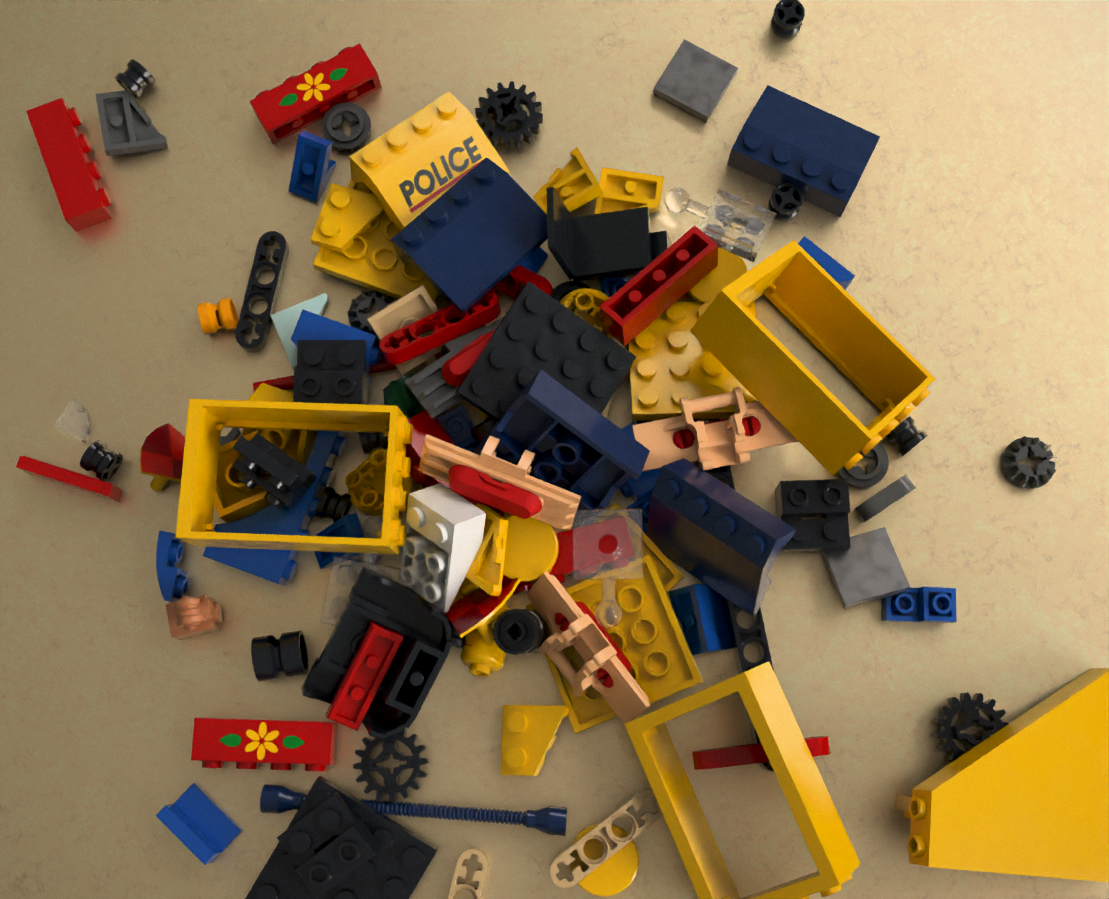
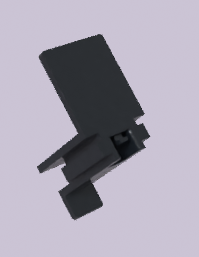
M547 188L548 249L569 280L581 281L633 274V271L643 270L672 245L667 231L650 233L648 207L573 218L555 188Z

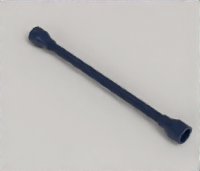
M265 784L261 792L260 811L261 813L280 814L290 810H298L307 795L303 792H294L282 785ZM361 799L364 803L382 814L386 813V815L390 813V815L394 814L395 816L399 814V816L408 815L410 817L412 815V817L421 816V818H424V816L428 818L430 816V818L434 817L435 819L438 817L442 819L443 817V819L447 818L448 820L451 818L455 820L456 818V820L461 819V821H464L465 819V821L470 820L471 822L473 820L474 822H477V820L481 822L483 820L484 823L486 821L488 823L491 821L495 823L496 821L497 824L505 822V824L509 823L510 825L513 823L514 825H517V823L521 825L523 823L524 826L526 825V828H535L548 835L565 836L567 807L548 806L538 810H527V812L524 811L523 813L519 811L518 813V811L514 812L513 810L510 812L506 810L505 812V810L500 811V809L496 811V809L487 810V808H484L483 810L480 808L478 810V808L474 809L473 807H466L465 809V807L461 808L460 806L457 808L453 806L452 808V806L447 807L445 805L443 807V805L439 806L437 804L435 806L431 804L430 806V804L425 805L423 803L421 805V803H413L412 805L411 802L409 804L407 802H400L399 804L398 801L396 803L387 801L386 803L385 800L377 802V800L373 801L370 799L368 801V799H365L364 801V799Z

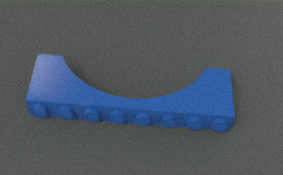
M304 309L291 337V341L297 348L298 340H365L367 343L366 376H368L371 365H377L382 353L379 347L380 342L376 335ZM367 377V378H368V387H369L370 377ZM318 431L313 452L305 466L314 473L317 479L293 511L285 505L278 509L271 504L258 513L244 519L215 524L214 530L223 533L310 536V531L307 530L311 517L316 518L317 503L323 487L329 486L332 481L334 469L331 467L335 457H340L343 453L347 440L343 437L345 432ZM206 547L203 554L204 557L285 586L287 580H292L298 566V562L294 561L298 553L295 550Z

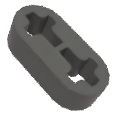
M906 474L860 504L855 510L862 520L866 522L916 487Z

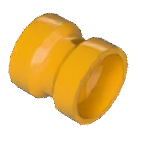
M231 297L220 299L215 304L210 302L198 304L199 321L205 335L216 333L221 328L226 330L237 329L238 317Z

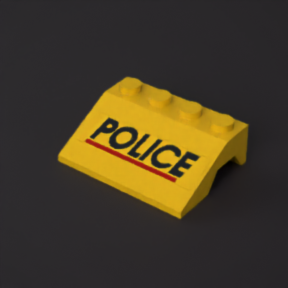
M449 91L349 156L351 180L355 184L359 182L366 184L380 199L387 216L400 230L405 228L486 157L508 174L510 173L472 114Z

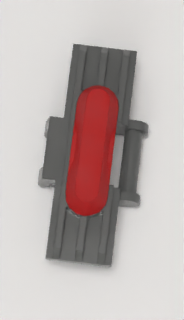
M503 317L488 327L483 325L446 342L441 347V351L444 354L443 357L404 381L406 387L432 420L463 400L455 392Z

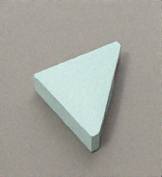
M326 293L271 315L293 370H297V347L291 341V337L301 312L304 309L321 316L325 305L329 302Z

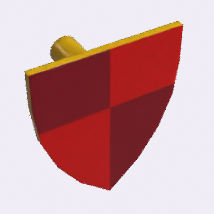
M169 423L152 431L146 437L140 449V473L155 476L150 483V487L157 492L163 489L168 480L181 482L185 437Z
M520 579L503 580L499 597L491 596L483 589H478L452 604L445 614L462 638L476 628L487 645L493 644L495 640L490 624L497 620L501 614L509 610L505 603L514 593Z

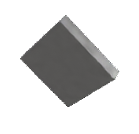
M684 39L655 85L653 93L707 122L737 74L738 68Z
M885 527L850 537L851 548L849 550L821 551L844 609L906 592L910 588Z

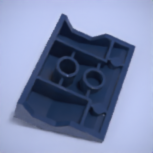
M767 85L743 125L731 149L727 165L774 187L782 183L795 184L800 188L804 201L841 217L880 136Z
M486 157L396 234L391 241L402 263L406 266L411 263L427 277L441 296L464 314L548 239L547 214L506 171Z
M540 370L522 389L475 450L476 453L481 455L489 436L500 439L495 450L497 458L518 465L525 450L535 453L530 465L532 466L530 476L581 496L573 521L578 527L587 526L606 508L616 491L628 479L633 477L637 480L641 476L650 450L543 370Z
M685 458L662 466L650 497L647 536L668 559L750 615H756L772 582L768 574L779 551L794 536L796 529Z

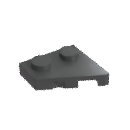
M128 90L96 94L107 156L168 148L165 136L158 132L149 116L138 107L136 100Z

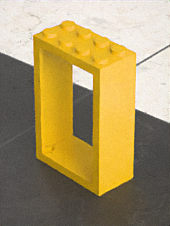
M792 240L723 288L690 330L832 476L842 467L849 471L863 458L859 452L861 451L866 455L906 418L915 407L931 394L926 388L936 379L795 240ZM764 294L882 413L865 427L745 307Z
M189 399L176 538L197 547L399 555L400 546H405L406 526L401 525L402 512H407L408 491H404V478L410 477L411 460L410 457H406L407 444H412L413 426L408 424L407 416L402 413L400 408L394 405ZM223 427L384 433L383 436H388L382 531H377V538L216 532L213 525L220 437Z
M769 661L624 724L699 899H809V895L820 892L822 897H826L842 889L841 884L853 878L851 873L861 863ZM737 691L818 869L817 872L740 898L665 725V722Z

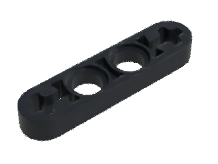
M276 231L264 233L258 241L236 329L238 344L250 353L261 351L268 341L272 325L271 315L275 312L289 255V246L286 239L281 233ZM274 241H277L281 247L280 249H275L272 256L274 262L278 263L277 265L270 262L271 253L267 246H273ZM264 270H272L275 273L273 281L269 284L258 282V276ZM258 299L267 301V309L263 313L254 314L251 312V305L254 301ZM248 319L256 322L254 330L259 336L258 339H252L251 344L245 338V335H251L253 330V324Z

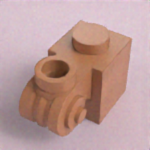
M186 595L182 596L179 601L166 604L171 638L183 640L220 631L218 622L222 621V611L220 604L215 602L214 598L207 595L199 597Z

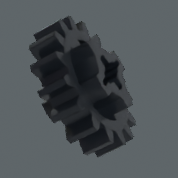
M510 81L509 87L504 88L500 82L497 83V91L494 92L492 89L487 88V98L479 97L480 107L475 108V115L478 118L476 122L488 139L492 137L493 147H496L501 142L504 145V150H508L512 143L515 144L517 149H520L522 140L530 144L532 142L531 133L537 135L540 133V126L538 124L543 123V114L540 113L542 111L541 102H535L536 93L534 91L526 94V85L523 84L519 89H515L514 81ZM523 105H525L528 109L530 117L527 116V112L523 110ZM489 115L492 117V120L495 121V127L490 123L488 119Z
M968 692L960 693V701L956 697L947 699L950 708L939 706L938 710L943 717L942 719H933V723L940 726V731L933 733V737L942 738L943 743L940 744L938 750H949L950 754L947 760L953 762L965 754V751L968 752L1009 723L1002 722L1000 719L1006 713L1004 709L996 711L993 709L996 700L988 699L983 702L982 693L974 694L971 700ZM979 710L985 713V715L989 718L990 721H987L986 719L981 717ZM957 713L958 719L951 727L952 719ZM971 726L983 727V730H979L972 735L967 733L960 734L961 730H967ZM953 739H956L960 743H962L964 745L965 751L961 750L955 744Z
M407 728L396 735L386 737V740L379 738L371 740L364 737L362 741L366 746L365 750L355 751L356 755L362 757L361 762L353 764L354 769L362 770V774L356 781H366L368 783L364 790L366 794L376 790V800L381 801L385 794H388L390 802H396L397 793L399 792L404 799L409 798L408 788L412 787L415 790H419L421 786L416 781L417 778L427 777L428 773L421 770L422 765L430 763L429 759L421 758L420 755L426 749V746L415 745L418 739L417 734H413L409 738L405 737ZM397 740L404 743L411 750L413 756L403 754L399 750ZM383 742L382 752L375 759H370L373 750ZM391 753L393 759L407 762L406 764L399 765V767H395L393 774H391L390 768L377 766V763L389 760ZM413 768L409 779L404 784L399 785L400 776L406 769ZM370 771H377L384 778L385 786L379 784L373 778Z

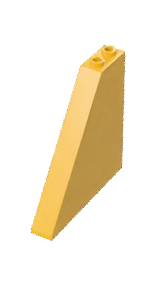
M1109 668L1089 669L912 789L913 798L909 803V813L911 816L910 836L907 841L909 863L934 868L1109 882Z

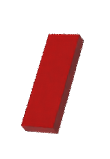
M20 456L16 465L17 468L28 474L116 502L120 501L123 493L122 489L111 483L26 456Z
M371 621L325 714L326 718L358 731L404 639L401 634Z

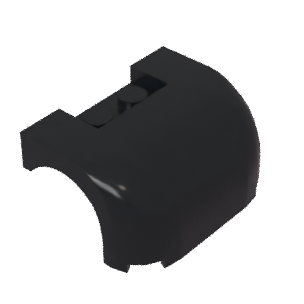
M363 566L348 596L349 601L320 657L316 658L301 689L303 696L331 704L371 621L401 634L404 639L362 721L370 736L386 740V737L396 735L406 727L409 728L417 717L449 654L452 645L451 626L441 610L415 591Z

